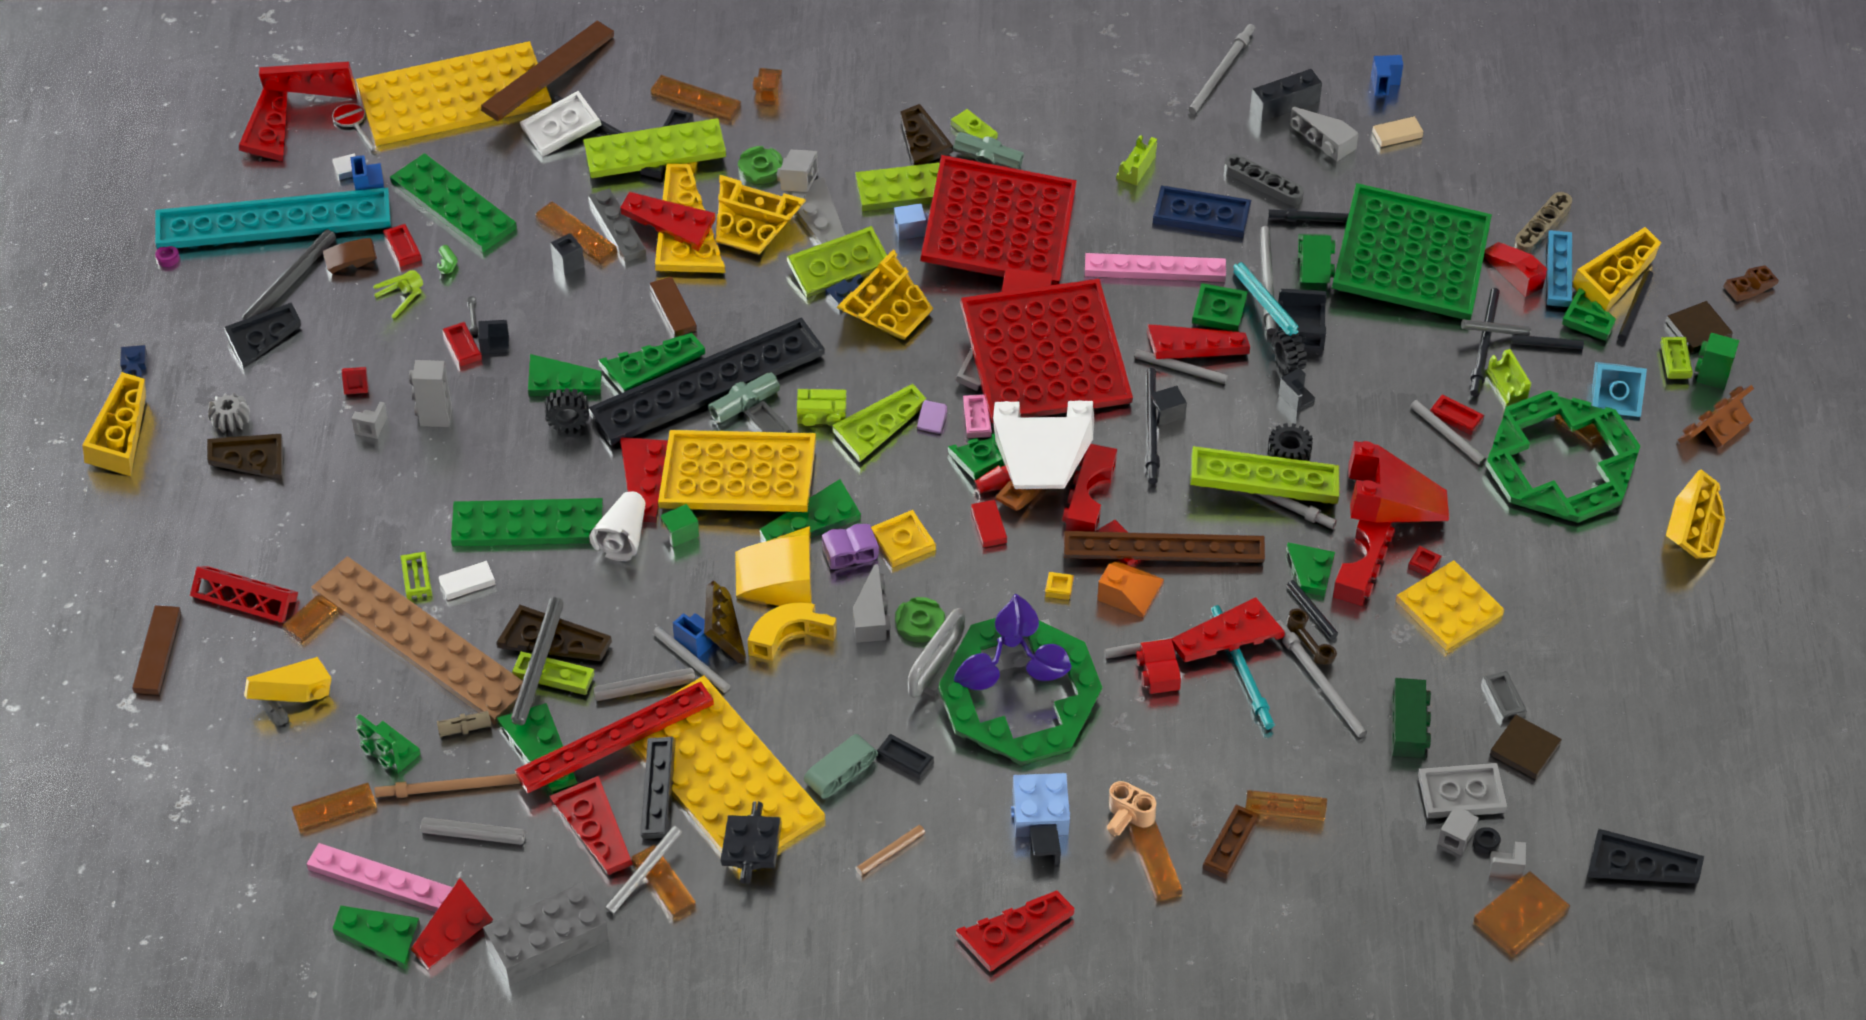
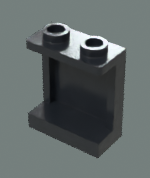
M1281 288L1279 289L1278 303L1298 325L1297 330L1299 336L1302 337V344L1304 343L1305 345L1304 348L1324 350L1327 292ZM1277 324V332L1283 330V329Z

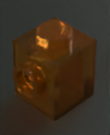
M759 69L758 77H754L753 90H756V103L779 105L783 86L782 70Z

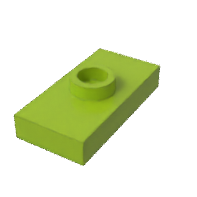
M968 109L951 119V126L959 132L961 131L982 139L984 137L998 138V132Z
M1662 337L1660 343L1667 378H1692L1693 371L1686 337Z

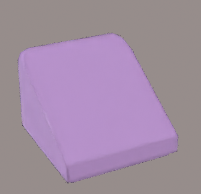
M924 400L917 429L941 434L947 418V405Z

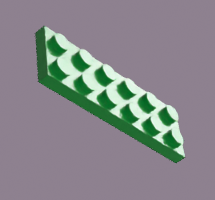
M425 153L390 176L391 184L482 253L517 229V224L513 219Z
M603 498L454 501L451 544L452 547L590 543L589 536L592 529L603 518Z

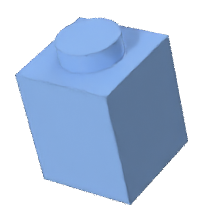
M922 204L894 207V225L898 240L925 236L929 216L927 212L924 213Z

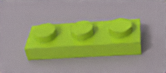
M520 652L512 670L513 675L522 680L524 679L532 654ZM546 658L538 684L586 695L595 675L594 669Z

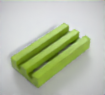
M419 552L400 555L407 599L410 600L412 596L416 595L417 598H422V594H427V597L432 596L426 553ZM416 559L422 560L426 587L420 586ZM409 560L412 562L415 581L414 589L410 588L406 562Z

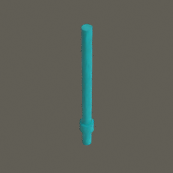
M1219 605L1211 608L1214 617L1223 613ZM1240 648L1230 651L1253 701L1252 707L1255 714L1260 716L1265 729H1272L1275 724L1269 713L1270 707L1266 698L1261 696Z

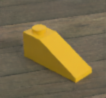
M315 657L247 677L244 696L246 699L309 702L329 696L332 678L319 658Z

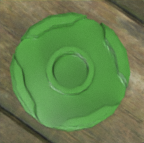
M764 146L752 147L740 155L738 171L742 178L753 184L770 183L777 179V170L781 168L783 159L781 154L773 148L769 150L764 149Z
M926 597L911 598L906 603L904 601L895 612V627L898 633L904 639L912 642L924 643L930 641L945 621V613L940 608V605Z

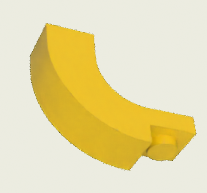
M790 603L776 607L764 614L753 626L747 640L748 655L773 661L779 645L785 639L799 634L834 641L837 634L836 618L827 614L815 613V604Z

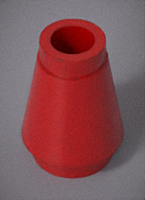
M998 465L979 479L974 480L979 494L1003 489L1011 481L1006 466L1000 467Z

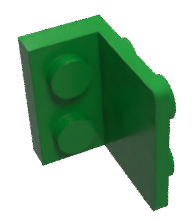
M361 714L355 717L356 731L359 734L361 749L366 754H372L378 758L381 765L386 769L391 768L399 774L421 754L419 747L384 721L375 726Z

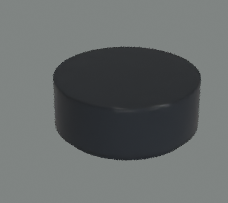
M1490 827L1478 829L1473 839L1474 848L1486 855H1490L1492 851H1497L1501 842L1500 834Z

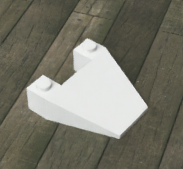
M1068 401L1067 417L1021 418L1019 402H995L993 415L995 440L1015 489H1064L1093 440V401Z

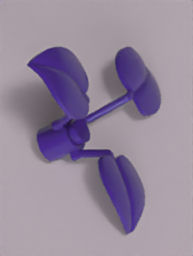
M1015 594L995 619V628L1001 637L997 639L998 645L994 659L991 661L990 656L986 653L972 655L957 669L954 675V682L973 690H984L992 687L1000 677V671L995 665L999 662L1003 644L1008 647H1016L1019 643L1022 645L1027 655L1031 658L1026 664V670L1030 676L1037 680L1050 681L1058 679L1068 673L1072 666L1066 650L1059 645L1046 644L1039 647L1035 654L1031 652L1022 636L1033 635L1038 629L1039 619L1033 607L1021 596Z

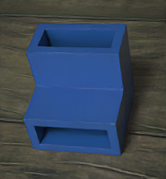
M1402 55L1373 57L1371 80L1375 96L1389 95L1390 85L1401 84L1403 71Z
M365 155L350 157L355 191L384 188L381 163L366 165Z
M683 613L673 622L674 639L699 658L714 642L704 634L705 619L696 613L691 617Z

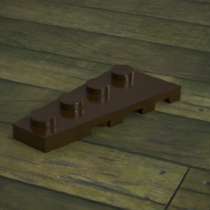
M519 604L496 642L497 648L533 652L545 613ZM559 618L548 655L601 661L612 643V638L610 635Z

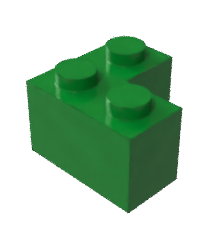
M1298 234L1300 282L1330 283V278H1334L1335 264H1331V254H1335V240L1331 239V235Z
M1710 333L1708 342L1704 341L1700 349L1699 356H1702L1703 359L1698 358L1695 372H1699L1697 382L1725 390L1740 340Z

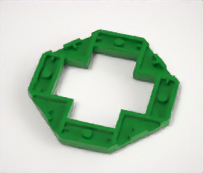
M1549 390L1507 406L1492 449L1488 455L1486 467L1510 503L1577 523L1622 505L1639 454L1640 444L1616 409L1605 407V409L1591 406V402L1574 397L1570 400L1558 396L1559 393ZM1558 414L1561 415L1572 432L1594 424L1615 455L1597 463L1596 469L1606 483L1569 498L1565 497L1555 480L1532 488L1512 458V455L1529 449L1530 442L1522 432V428Z
M996 618L971 624L938 685L954 733L964 739L967 737L979 743V746L991 752L1000 753L1011 758L1012 762L1020 766L1070 752L1103 688L1086 643L1040 620L1038 629L1033 635L1022 636L1028 639L1033 654H1035L1039 647L1046 644H1056L1066 650L1072 666L1068 676L1076 695L1054 701L1053 707L1060 723L1059 726L1013 739L1005 716L980 723L968 688L954 682V675L957 669L966 659L981 653L982 650L996 647L998 645L997 639L1001 637L995 628Z

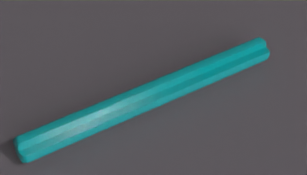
M1243 262L1235 263L1233 273L1288 336L1297 334L1298 325Z

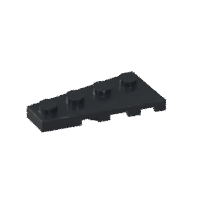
M1598 828L1587 877L1698 884L1704 856Z

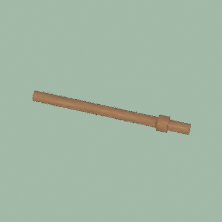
M516 774L413 784L396 782V785L375 787L374 789L375 798L388 796L405 798L409 794L521 783Z

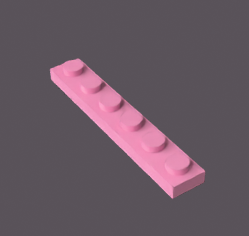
M1085 253V277L1225 282L1226 259Z
M318 843L307 862V868L310 871L433 912L438 910L453 888Z

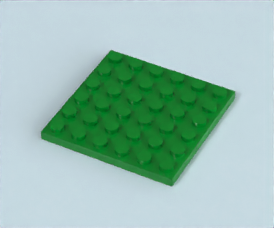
M1356 183L1332 289L1464 320H1471L1492 214Z

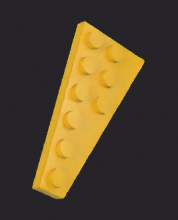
M667 163L662 200L705 210L690 164ZM712 227L699 252L692 249L690 244L686 242L682 244L674 240V236L666 232L664 234L659 232L655 271L726 273L719 247L714 239Z

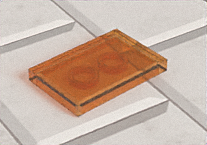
M1529 871L1475 915L1474 922L1512 956H1515L1568 912L1570 905Z

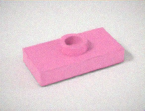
M984 395L963 396L967 438L991 437L990 414Z

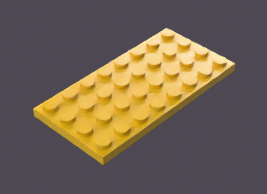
M529 41L356 79L375 146L495 120L481 111V104L530 70L538 62ZM547 87L536 93L504 118L542 110L551 106L552 102Z
M705 676L698 678L675 693L701 681L712 696L714 705L630 744L646 764L648 738L674 737L676 744L672 796L721 853L728 815H751L752 803L754 801L757 802V805L758 801L763 803L761 816L781 817L782 827L778 848L825 820V813ZM733 867L737 871V873L741 872L742 870L740 868Z

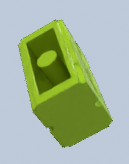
M798 389L797 424L805 426L827 424L832 426L845 419L846 390Z

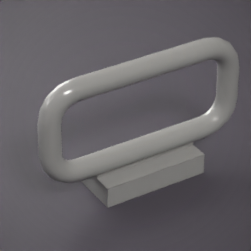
M956 608L948 615L914 662L908 676V693L911 697L917 698L923 692L935 697L939 692V682L955 655L953 650L964 633L965 612L963 609ZM955 625L953 633L949 640L946 642L944 647L940 646L942 641L945 639L947 634Z

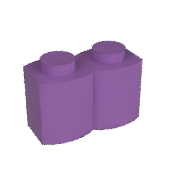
M855 524L846 530L833 529L822 535V548L830 569H841L854 563L861 564L878 558L879 546L870 524Z

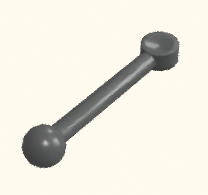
M470 296L467 298L472 323L470 332L476 335L478 334L474 306L476 305V298Z

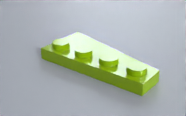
M911 384L832 425V431L853 456L861 462L918 413L922 408L924 400L927 399L914 384Z

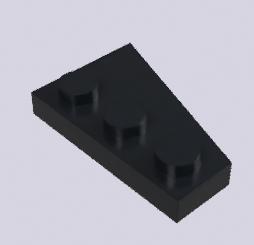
M291 302L224 328L244 369L299 328L301 320Z

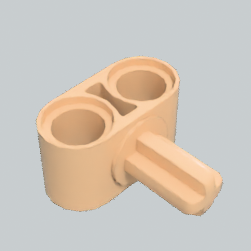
M1118 781L1113 783L1109 789V809L1115 816L1107 825V830L1112 836H1119L1129 822L1142 828L1151 826L1156 817L1155 798L1127 782Z

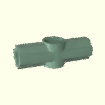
M961 131L957 134L953 146V151L975 158L977 162L1019 170L1024 158L1023 152L1003 146L995 138L984 137L982 139Z
M772 372L766 373L748 384L739 382L730 389L728 395L709 404V412L716 423H722L780 391V384Z

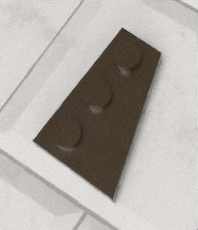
M921 104L900 111V119L913 166L923 165L940 158L941 155L953 152L952 143Z
M282 434L207 439L208 464L283 480Z
M713 580L706 585L704 634L740 663L746 659V654L732 597L725 587H721Z

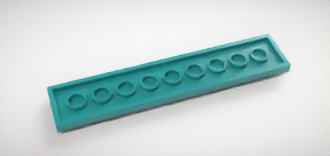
M388 188L155 210V244L157 249L168 246L182 248L322 234L327 229L337 233L391 227Z

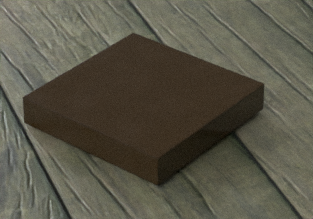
M1707 301L1666 317L1667 324L1678 337H1686L1687 346L1691 353L1699 351L1704 341L1708 342L1710 333L1730 338L1733 335L1732 330Z
M1515 715L1491 748L1489 755L1536 780L1560 746L1562 739Z

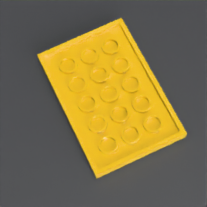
M670 430L658 500L659 508L676 509L687 504L690 509L808 512L816 433Z

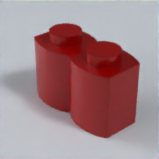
M1164 639L1142 642L1140 644V651L1136 652L1138 666H1143L1144 670L1141 672L1143 687L1148 686L1150 694L1180 690L1181 676L1172 640Z

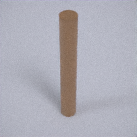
M921 825L916 826L856 867L858 874L863 876L924 835V828Z

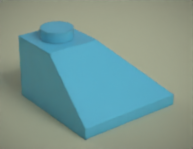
M1595 362L1592 406L1605 409V407L1616 409L1619 415L1641 417L1647 369Z

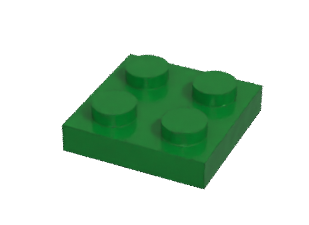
M1201 283L1192 316V324L1238 332L1248 292Z

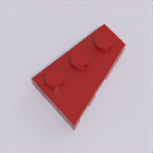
M459 878L413 944L411 950L428 971L480 932L483 927L492 923L493 918L463 880Z

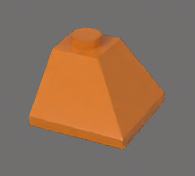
M1121 562L1110 563L1098 582L1097 600L1144 618L1164 579Z

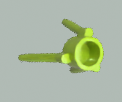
M410 270L403 275L375 284L373 286L374 289L388 285L391 286L375 293L374 296L378 298L397 288H400L405 294L411 293L392 314V318L395 319L414 297L421 293L419 288L423 286V280L415 270Z

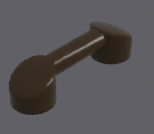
M1298 608L1290 610L1286 621L1290 632L1298 635L1313 654V661L1321 665L1332 664L1337 656L1336 649L1331 645H1318L1305 629L1309 616L1304 610Z

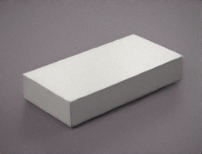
M487 561L439 576V582L447 600L495 585V579Z

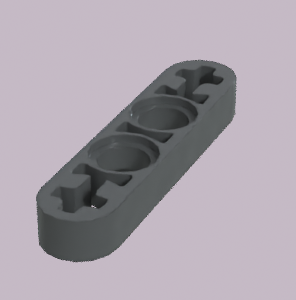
M1232 154L1226 157L1224 171L1228 176L1287 205L1296 206L1302 202L1304 189L1301 185L1240 155ZM1257 173L1260 176L1253 178L1250 177L1248 174ZM1275 182L1279 184V186L1271 187L1268 185V183Z

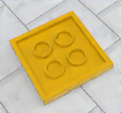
M1454 560L1396 596V602L1445 651L1498 619L1504 613V608Z

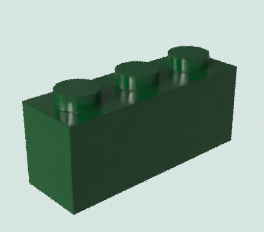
M1395 678L1392 691V756L1423 759L1425 748L1430 749L1431 733H1426V727H1430L1431 712L1426 711V706H1430L1431 691L1426 690V680Z

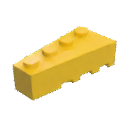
M1644 227L1580 267L1576 272L1572 287L1576 291L1579 288L1583 289L1587 299L1591 302L1596 301L1602 306L1604 311L1608 312L1654 260L1661 242Z
M121 372L82 445L84 463L131 476L146 400L145 379Z

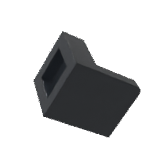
M571 233L550 242L552 261L564 276L584 267L583 247Z
M507 320L478 321V341L481 355L509 353Z
M1301 368L1282 377L1279 394L1296 412L1315 402V397L1304 387L1306 373Z
M1178 386L1151 394V399L1158 409L1157 422L1159 426L1186 418L1187 402Z
M1057 825L1031 826L1029 844L1034 856L1053 855L1054 865H1060L1061 848Z

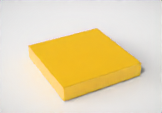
M913 510L871 527L879 549L891 568L936 550V543Z

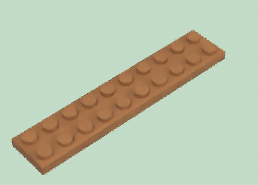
M348 556L311 586L314 595L475 711L481 713L488 710L490 721L493 724H497L498 717L506 715L515 707L523 682L520 678L513 675Z

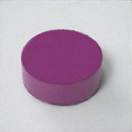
M173 246L160 247L155 252L156 262L162 267L173 266L180 258L178 249Z

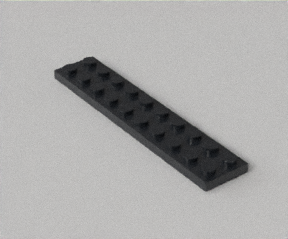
M801 317L590 406L589 414L612 446L619 443L621 438H631L728 395L730 389L739 382L748 384L762 375L771 372L776 376L825 355V348Z

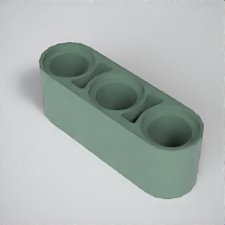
M854 734L813 765L805 774L804 782L820 797L828 798L867 768L875 760L877 750L859 734Z

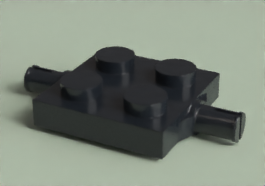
M756 801L752 803L751 815H728L720 859L721 865L742 869L739 881L745 884V881L747 884L751 883L752 870L775 868L782 827L781 817L761 816L763 803L759 801L758 805Z

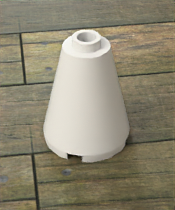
M633 491L623 493L591 531L589 536L591 545L597 552L599 549L606 552L605 557L609 559L629 561L638 552L645 510V500L639 493Z

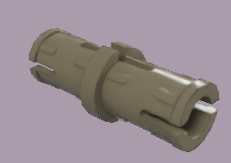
M488 710L466 716L463 713L459 714L460 717L437 721L440 738L462 732L465 735L469 734L468 731L491 727Z

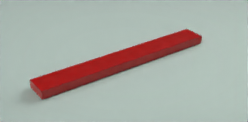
M700 681L515 769V774L528 794L714 705V700Z

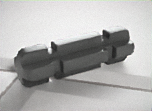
M262 700L276 725L282 726L289 721L288 714L282 708L280 701Z

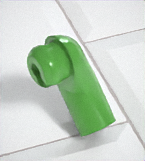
M443 245L439 248V253L443 258L441 259L442 263H437V268L442 274H449L455 268L458 259L448 245Z

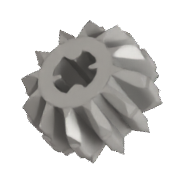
M235 392L230 396L224 393L223 397L215 396V401L209 402L207 414L214 429L220 428L222 433L230 430L233 433L234 429H242L243 424L248 423L250 409L243 396L238 397Z

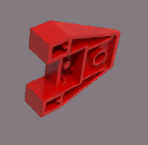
M1354 441L1348 464L1349 479L1356 480L1350 503L1351 519L1370 522L1449 520L1446 489L1381 446L1369 441Z

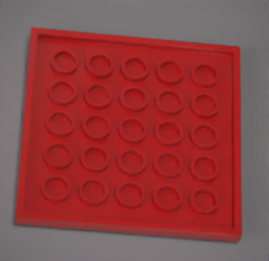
M941 155L920 261L1001 277L1005 276L1006 269L1053 274L1052 285L1059 284L1077 180Z
M1100 279L961 298L960 304L991 423H994L995 402H1019L1021 418L1066 413L1068 401H1093V409L1132 403L1133 395Z

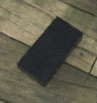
M889 734L877 749V758L918 780L924 776L934 763L932 755L892 734Z

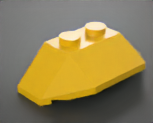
M1702 469L1694 475L1676 498L1666 532L1668 538L1696 559L1713 558L1716 556L1725 523L1723 502L1719 494L1720 484Z

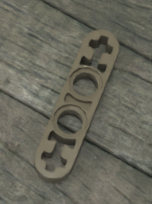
M1565 192L1553 194L1517 234L1514 248L1530 254L1533 253L1548 236L1549 230L1553 231L1569 213L1572 197ZM1545 214H1551V215H1553L1555 218H1554V219H1547V218H1545L1543 215H1545ZM1532 228H1541L1543 232H1534Z

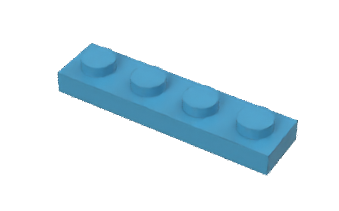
M1549 230L1547 243V305L1569 307L1572 302V232Z

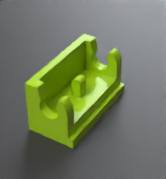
M1140 135L1138 137L1136 146L1129 157L1120 164L1119 172L1116 175L1117 179L1136 186L1138 185L1156 157V138L1151 137L1148 145H1145L1142 142L1143 136Z
M1511 349L1504 350L1503 357L1499 361L1493 355L1489 360L1488 368L1485 370L1486 375L1505 406L1528 399L1531 382Z

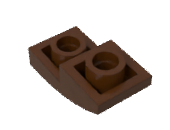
M371 238L345 242L323 251L327 269L332 274L352 264L358 268L377 259Z
M1766 265L1747 269L1744 276L1727 279L1723 287L1738 302L1765 292L1778 284L1779 280Z

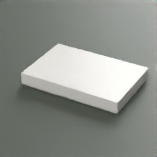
M577 91L521 121L520 125L538 152L544 157L601 126V121L581 93Z

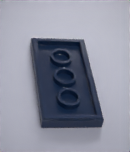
M1161 185L1152 223L1244 238L1251 200Z

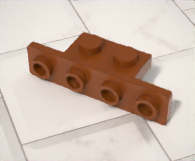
M1752 385L1746 388L1739 386L1729 393L1731 397L1728 400L1724 398L1714 405L1715 410L1713 412L1709 410L1698 418L1700 421L1698 424L1692 423L1683 429L1684 435L1677 439L1681 444L1692 439L1704 429L1717 448L1724 445L1753 421L1740 400L1754 390V387Z

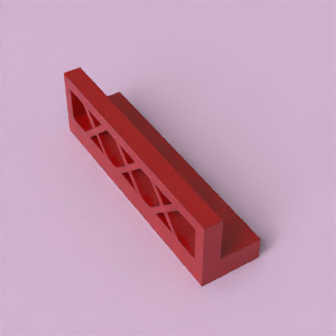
M210 566L196 567L190 596L282 623L285 622L289 603L297 601L299 592ZM201 579L208 580L213 591L208 594L200 593ZM227 586L232 587L237 596L230 601L225 600L220 591ZM249 593H254L259 604L254 607H248L243 597ZM273 599L282 601L279 615L271 613L267 606V603Z

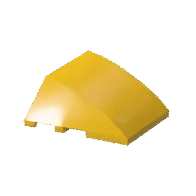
M720 175L716 242L759 255L806 200L783 193V196L747 187L742 185L740 180Z
M893 249L879 263L878 267L837 306V309L857 317L887 334L905 340L932 312L933 307L919 286L914 285L908 276L909 271L906 267H902L896 258L897 253Z
M810 526L736 551V598L762 605L812 604Z

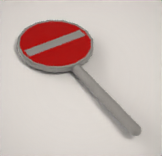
M347 103L337 107L332 113L334 123L342 127L354 126L371 150L375 151V146L358 125L366 117L365 109L355 103Z

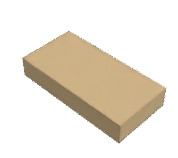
M1415 116L1375 125L1372 130L1381 147L1422 138L1424 132Z

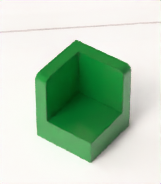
M687 504L661 515V520L669 531L670 543L673 547L699 537L698 520Z

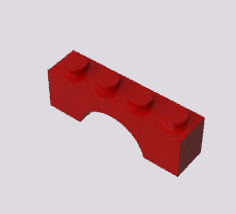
M1095 444L1089 445L1079 463L1081 470H1076L1073 485H1076L1075 490L1070 489L1068 497L1070 507L1064 509L1062 522L1066 523V531L1096 532L1098 529L1101 504L1094 501L1088 493L1098 485L1111 483L1116 467L1117 449Z
M1359 520L1354 542L1363 548L1366 556L1354 563H1342L1335 581L1333 598L1362 606L1364 598L1370 597L1374 583H1371L1372 578L1377 579L1381 567L1378 562L1379 560L1384 561L1388 546H1385L1387 541H1392L1395 528L1391 527L1392 522Z

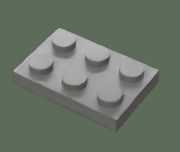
M1497 763L1419 769L1418 777L1427 819L1448 817L1454 806L1461 810H1467L1473 815L1506 813L1507 803Z

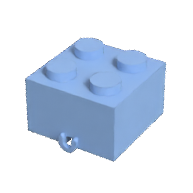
M1066 773L1013 775L1011 818H1014L1015 837H1029L1031 826L1052 824L1057 825L1058 836L1069 835L1070 811Z

